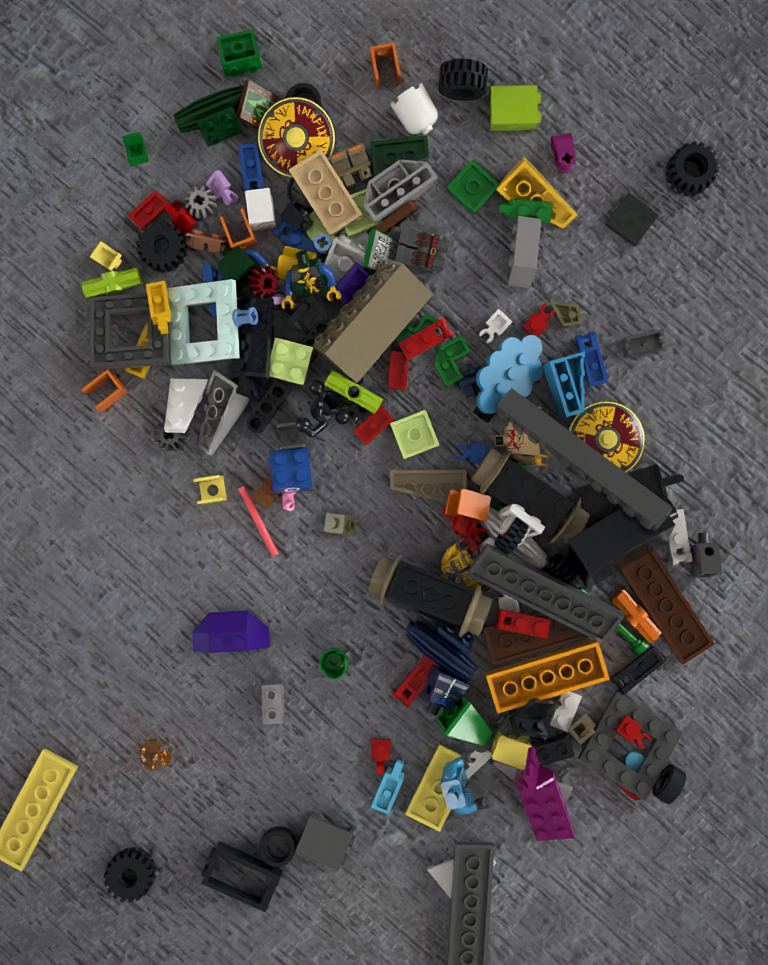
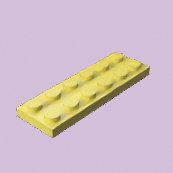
M47 749L42 750L0 829L1 861L21 872L24 870L79 766Z

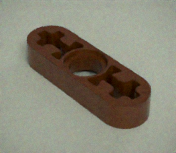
M411 200L373 229L387 235L412 216L419 207Z

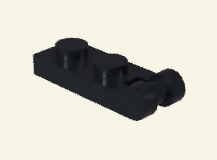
M651 646L619 672L612 675L610 680L619 687L618 691L623 695L664 664L665 661L655 648ZM625 676L629 679L627 683H624L622 680Z

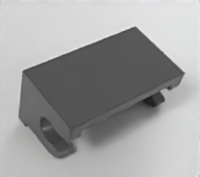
M664 329L623 338L621 343L625 359L662 351L666 346V342L662 340Z

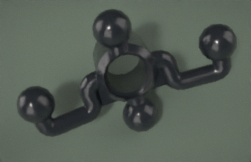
M362 377L356 384L366 389ZM312 381L310 391L312 394L319 396L311 403L310 412L319 424L311 429L309 419L302 417L296 421V429L309 437H315L327 427V421L334 415L337 423L341 425L347 424L350 421V414L346 410H341L344 405L355 403L338 392L325 391V385L322 381ZM357 390L351 397H357L359 395V390ZM323 402L328 404L330 410L323 405Z

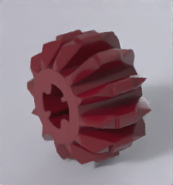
M259 265L257 269H251L253 275L247 276L251 280L247 284L248 287H251L250 292L254 295L256 294L258 298L270 297V294L276 295L275 288H280L277 282L281 280L279 277H276L278 272L272 270L270 266L264 267L262 265Z

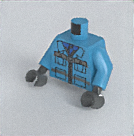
M463 751L461 758L458 757L444 767L440 782L448 810L454 809L459 815L489 808V806H484L483 804L487 797L476 798L473 802L464 769V763H474L476 761V758H470V755L474 753L473 751Z

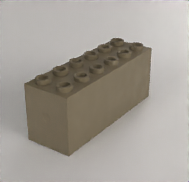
M388 258L382 261L378 266V270L366 279V284L353 294V299L341 308L340 314L336 319L328 323L327 329L323 334H319L316 337L315 343L312 345L340 373L355 383H358L433 295L401 262Z

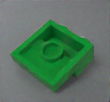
M254 29L216 37L225 77L235 78L240 73H256L258 69H262Z

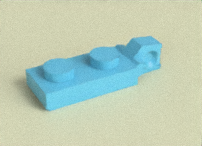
M396 759L393 768L388 766L372 801L371 808L389 815L404 780V773L401 772L404 761Z

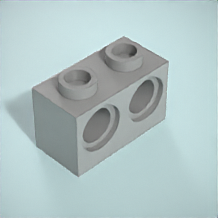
M264 681L261 685L263 724H282L285 719L283 681Z

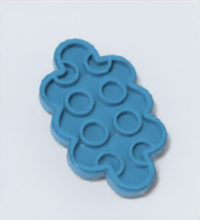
M527 335L520 340L515 337L505 338L500 342L498 351L488 355L487 366L482 367L476 375L477 385L481 389L477 396V406L480 411L487 414L497 412L496 405L511 388L523 397L531 393L533 382L540 379L543 374V366L538 359L542 352V343L538 337Z

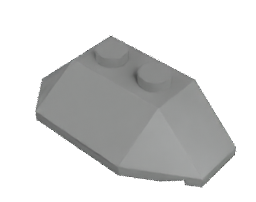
M398 160L368 181L363 206L374 222L386 219L407 202L414 201L421 196L438 177L425 161Z

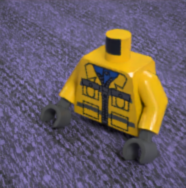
M462 537L458 543L449 547L442 557L440 568L443 574L440 576L473 588L475 591L478 585H480L481 592L488 593L493 588L489 589L485 584L467 576V572L473 564L467 552L471 543L464 545L463 540L466 537Z

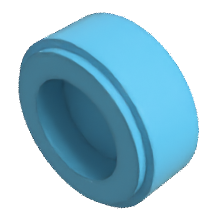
M630 751L624 757V764L636 772L644 757L637 751Z

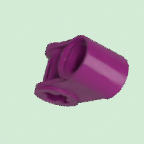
M572 134L552 136L551 149L554 154L556 168L561 173H568L572 170L576 161Z

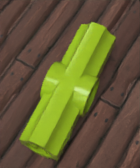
M138 268L122 272L111 271L102 274V277L82 282V290L87 299L105 294L115 295L123 292L124 289L142 285V277Z
M334 370L331 371L324 384L374 414L383 401L379 396ZM352 386L359 389V395L354 398L348 394V389Z

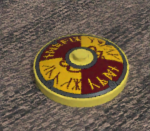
M293 97L283 99L267 110L259 126L258 143L262 156L269 166L284 176L292 177L289 169L322 149L329 161V156L332 155L334 149L335 134L329 116L319 105L305 98Z
M598 402L584 408L583 413L574 417L568 429L624 472H628L636 465L644 449V431L639 419L631 410L618 403Z

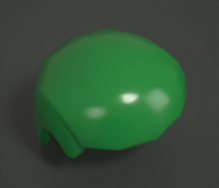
M329 648L320 657V670L326 674L328 679H338L348 669V657L339 648Z

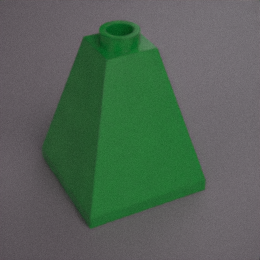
M464 695L452 710L444 708L435 720L444 734L450 737L483 746L490 743L493 739V732Z

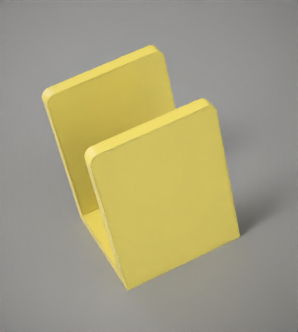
M216 475L193 479L194 482L199 483L202 501H197V504L227 501L223 476ZM210 485L218 487V493L215 496L208 494L207 490Z
M497 731L490 753L493 760L524 770L528 748L532 747L528 740L516 739L511 734L506 737Z

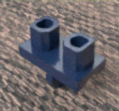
M468 364V371L462 373L464 378L471 376V378L458 384L459 390L462 389L467 398L477 394L473 384L477 383L476 373L481 369L480 366L473 368L472 364Z

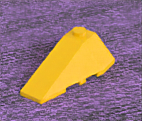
M524 156L507 173L496 188L509 202L510 199L515 198L552 202L553 209L550 222L561 228H565L577 216V213Z

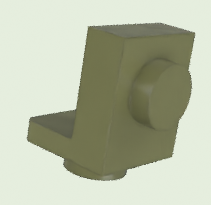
M326 513L324 532L353 535L355 516Z

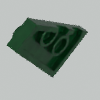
M427 135L370 142L374 177L398 160L420 161L429 157Z

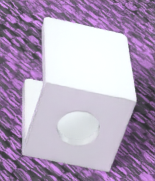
M263 188L245 191L248 220L252 231L276 227L273 197L270 189Z

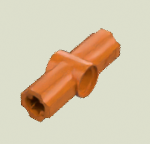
M624 589L617 591L610 600L620 611L624 612V619L628 624L636 629L649 644L659 638L661 632L648 618V613L638 603L636 604Z

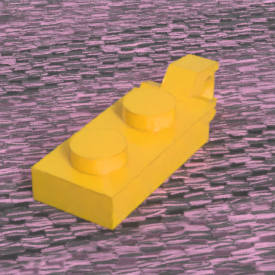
M160 281L146 284L150 316L153 324L158 325L161 335L168 334L167 323L171 322L172 316L166 282Z

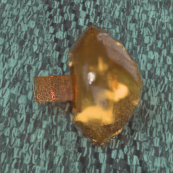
M156 738L145 742L138 753L140 763L151 772L155 771L159 766H170L171 751H160L162 745Z

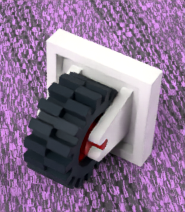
M511 504L500 509L496 515L504 523L498 532L499 535L494 545L509 555L518 545L522 544L525 538L541 534L545 526L541 524L537 517L528 515L522 506Z

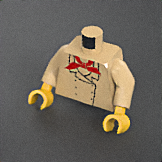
M508 422V426L504 429L505 435L494 436L495 447L506 446V452L512 451L510 455L513 460L523 465L547 466V464L541 463V459L543 457L548 458V456L540 454L539 444L532 443L524 432L520 433L515 430L511 422Z

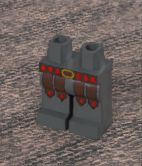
M403 226L395 261L403 263L409 269L427 271L429 273H432L433 270L443 271L445 259L437 258L436 254L437 252L447 253L449 242L440 239V235L421 232Z

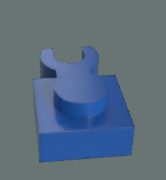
M471 443L470 449H467L464 445H459L457 449H462L464 455L456 456V459L463 460L466 457H470L469 463L481 464L490 451V445Z

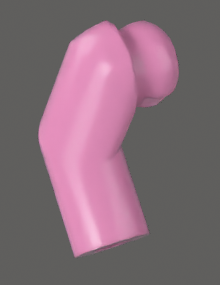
M297 492L282 493V506L285 510L292 511L295 508L294 495Z

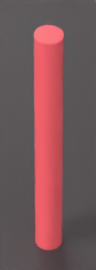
M240 487L238 491L271 556L278 555L279 553L246 487Z

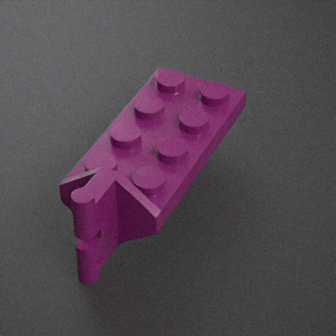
M529 747L525 769L515 775L514 781L536 840L575 838V830L554 771L540 765L536 756V749Z

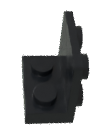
M533 698L524 707L515 710V713L509 717L516 739L543 741L549 736L543 719L562 706L561 701Z

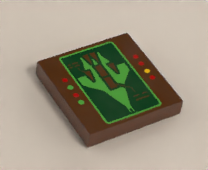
M246 80L236 118L259 130L264 114L271 106L277 103L278 96L254 82Z

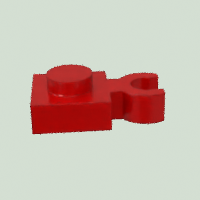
M542 305L539 315L534 312L522 329L528 334L539 338L549 325L545 320L551 318L555 311L552 310L550 314H546L544 309L547 305Z
M459 514L451 526L466 538H469L471 535L472 540L476 542L482 541L477 536L479 531L484 534L487 532L482 527H476L478 523L476 519Z
M624 715L614 729L615 732L629 743L635 740V744L639 748L645 749V746L641 743L643 737L646 740H651L648 734L640 733L642 726L628 715Z

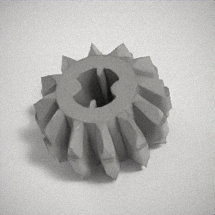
M194 186L195 192L188 191L187 193L190 197L184 198L187 203L185 208L189 210L191 216L196 215V218L200 219L201 215H203L207 219L208 212L211 215L214 214L211 208H217V204L214 203L217 198L215 195H212L211 189L206 190L205 186H202L198 190Z

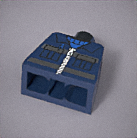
M433 665L423 691V695L430 701L427 711L437 715L441 707L452 710L470 685L446 672L444 669Z

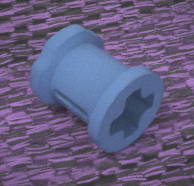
M318 234L314 239L315 248L319 253L325 254L330 250L332 242L328 235ZM325 239L328 245H324V247L321 248L318 242H322V240Z
M250 307L248 310L235 309L232 313L234 325L237 327L249 323L256 325L258 322L256 309L254 307Z

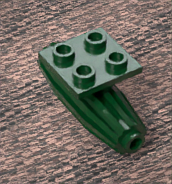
M244 85L217 91L190 103L173 114L180 132L185 133L200 129L208 147L242 133L235 114L238 112Z

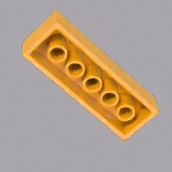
M594 639L484 672L497 714L525 706L533 698L545 700L610 680L599 642Z

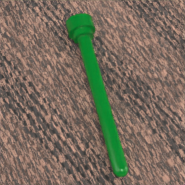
M577 587L580 591L590 595L583 587ZM621 623L616 627L631 642L632 649L638 655L646 651L649 646L647 641L643 638L635 637Z

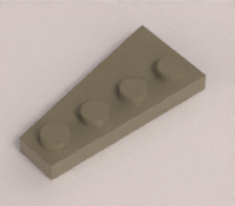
M390 470V490L447 503L450 490L459 492L461 489L467 490V470Z

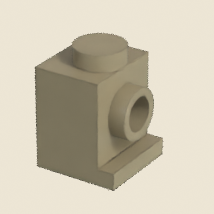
M586 713L571 725L568 730L578 743L582 744L595 733L593 728L597 725Z

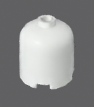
M420 83L418 89L415 90L414 87H411L397 97L399 101L396 104L392 102L390 106L408 133H423L425 135L433 130L432 125L438 118V112L425 86Z

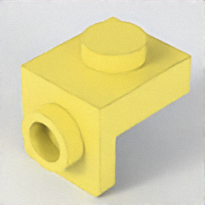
M99 241L89 256L110 271L113 268L117 269L122 262L120 259L122 255L102 241Z

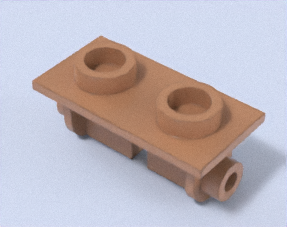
M193 229V231L186 234V236H191L187 240V246H190V248L205 250V244H208L207 251L219 254L226 248V245H223V243L228 240L221 233L213 232L210 235L205 234L204 230Z

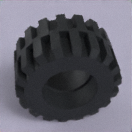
M458 58L445 61L440 66L438 91L447 98L459 101H470L484 97L487 91L488 68L485 64L472 59Z
M692 142L690 145L686 143L677 149L666 165L668 169L665 171V176H669L666 179L667 183L671 182L672 185L670 187L672 190L676 188V193L678 194L684 192V196H688L690 193L692 196H695L698 193H702L713 183L717 177L716 173L719 171V166H717L719 158L715 159L717 154L715 151H710L711 147L709 145L706 148L704 147L705 143L700 142L697 145V142ZM691 161L697 164L700 169V177L688 175L684 170V162Z

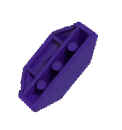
M248 610L209 612L192 632L194 652H235L270 647L269 627Z

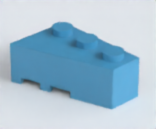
M585 351L552 360L542 365L559 420L584 412L583 376H585V369H583Z

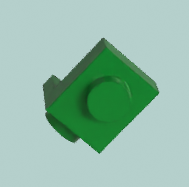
M141 132L122 137L130 166L149 162L147 147Z

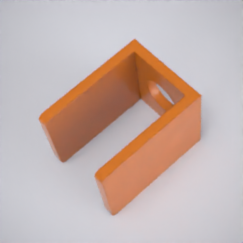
M395 42L370 47V59L376 89H379V77L375 59L391 56L397 85H400L401 74Z
M241 208L240 210L250 233V238L234 243L222 216H220V220L232 250L239 247L243 251L258 244L245 211Z
M108 369L81 389L83 393L90 395L109 379H112L119 389L94 407L101 412L105 411L129 392L115 373Z
M461 489L460 492L450 490L445 514L457 517L459 514L474 518L478 522H487L491 496L466 489Z

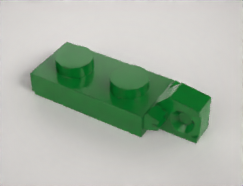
M515 198L510 199V203L500 202L498 212L507 213V217L512 219L524 216L541 219L543 223H550L553 203Z

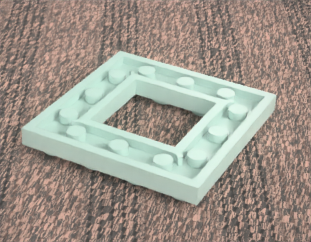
M229 279L167 288L172 316L171 322H169L171 365L240 358L238 327L234 325L232 313L237 309L236 280ZM216 303L218 340L190 343L188 306Z

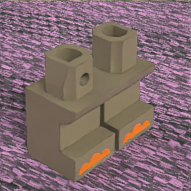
M363 143L348 148L347 154L343 150L329 156L330 164L347 190L355 186L353 180L355 176L359 175L362 183L372 179L371 165Z

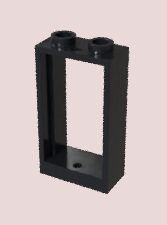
M222 842L219 843L217 848L213 847L209 858L212 859L210 865H205L201 874L204 877L201 884L266 912L283 869L272 867L264 861ZM219 855L271 877L262 899L210 876Z

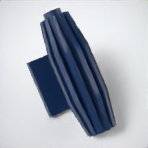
M419 620L411 621L405 628L407 631L406 636L446 672L465 682H469L477 672L478 666L467 655L471 652L474 641L472 633L467 632L462 637H459V629L440 622L438 629L435 630Z

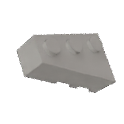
M518 216L517 223H513L511 235H514V240L511 239L510 243L512 256H509L508 268H510L508 286L530 289L537 269L541 219Z

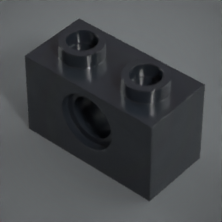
M566 732L548 737L544 741L530 742L532 747L536 749V756L540 765L550 764L575 756L570 737Z

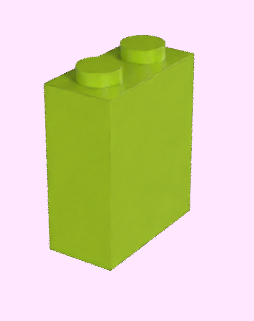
M537 85L491 86L490 131L536 130L537 124L541 123V111H538L541 93L537 92Z

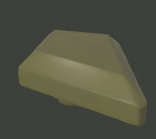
M550 301V305L555 311L562 327L582 324L579 305Z

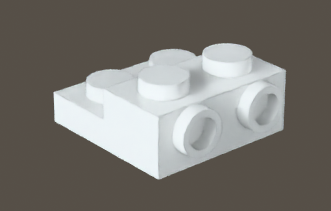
M341 235L340 238H334L325 260V264L334 272L337 282L355 262L361 266L363 265L367 248L366 245L358 243V246L352 244L351 239L344 235Z

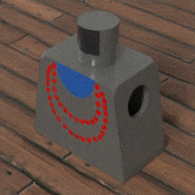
M707 532L697 533L698 544L691 546L692 578L713 577L721 574L722 568L718 543H710V536Z

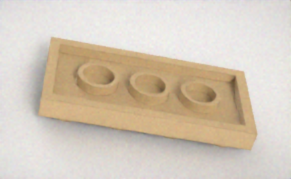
M322 149L289 169L293 179L330 237L363 216Z

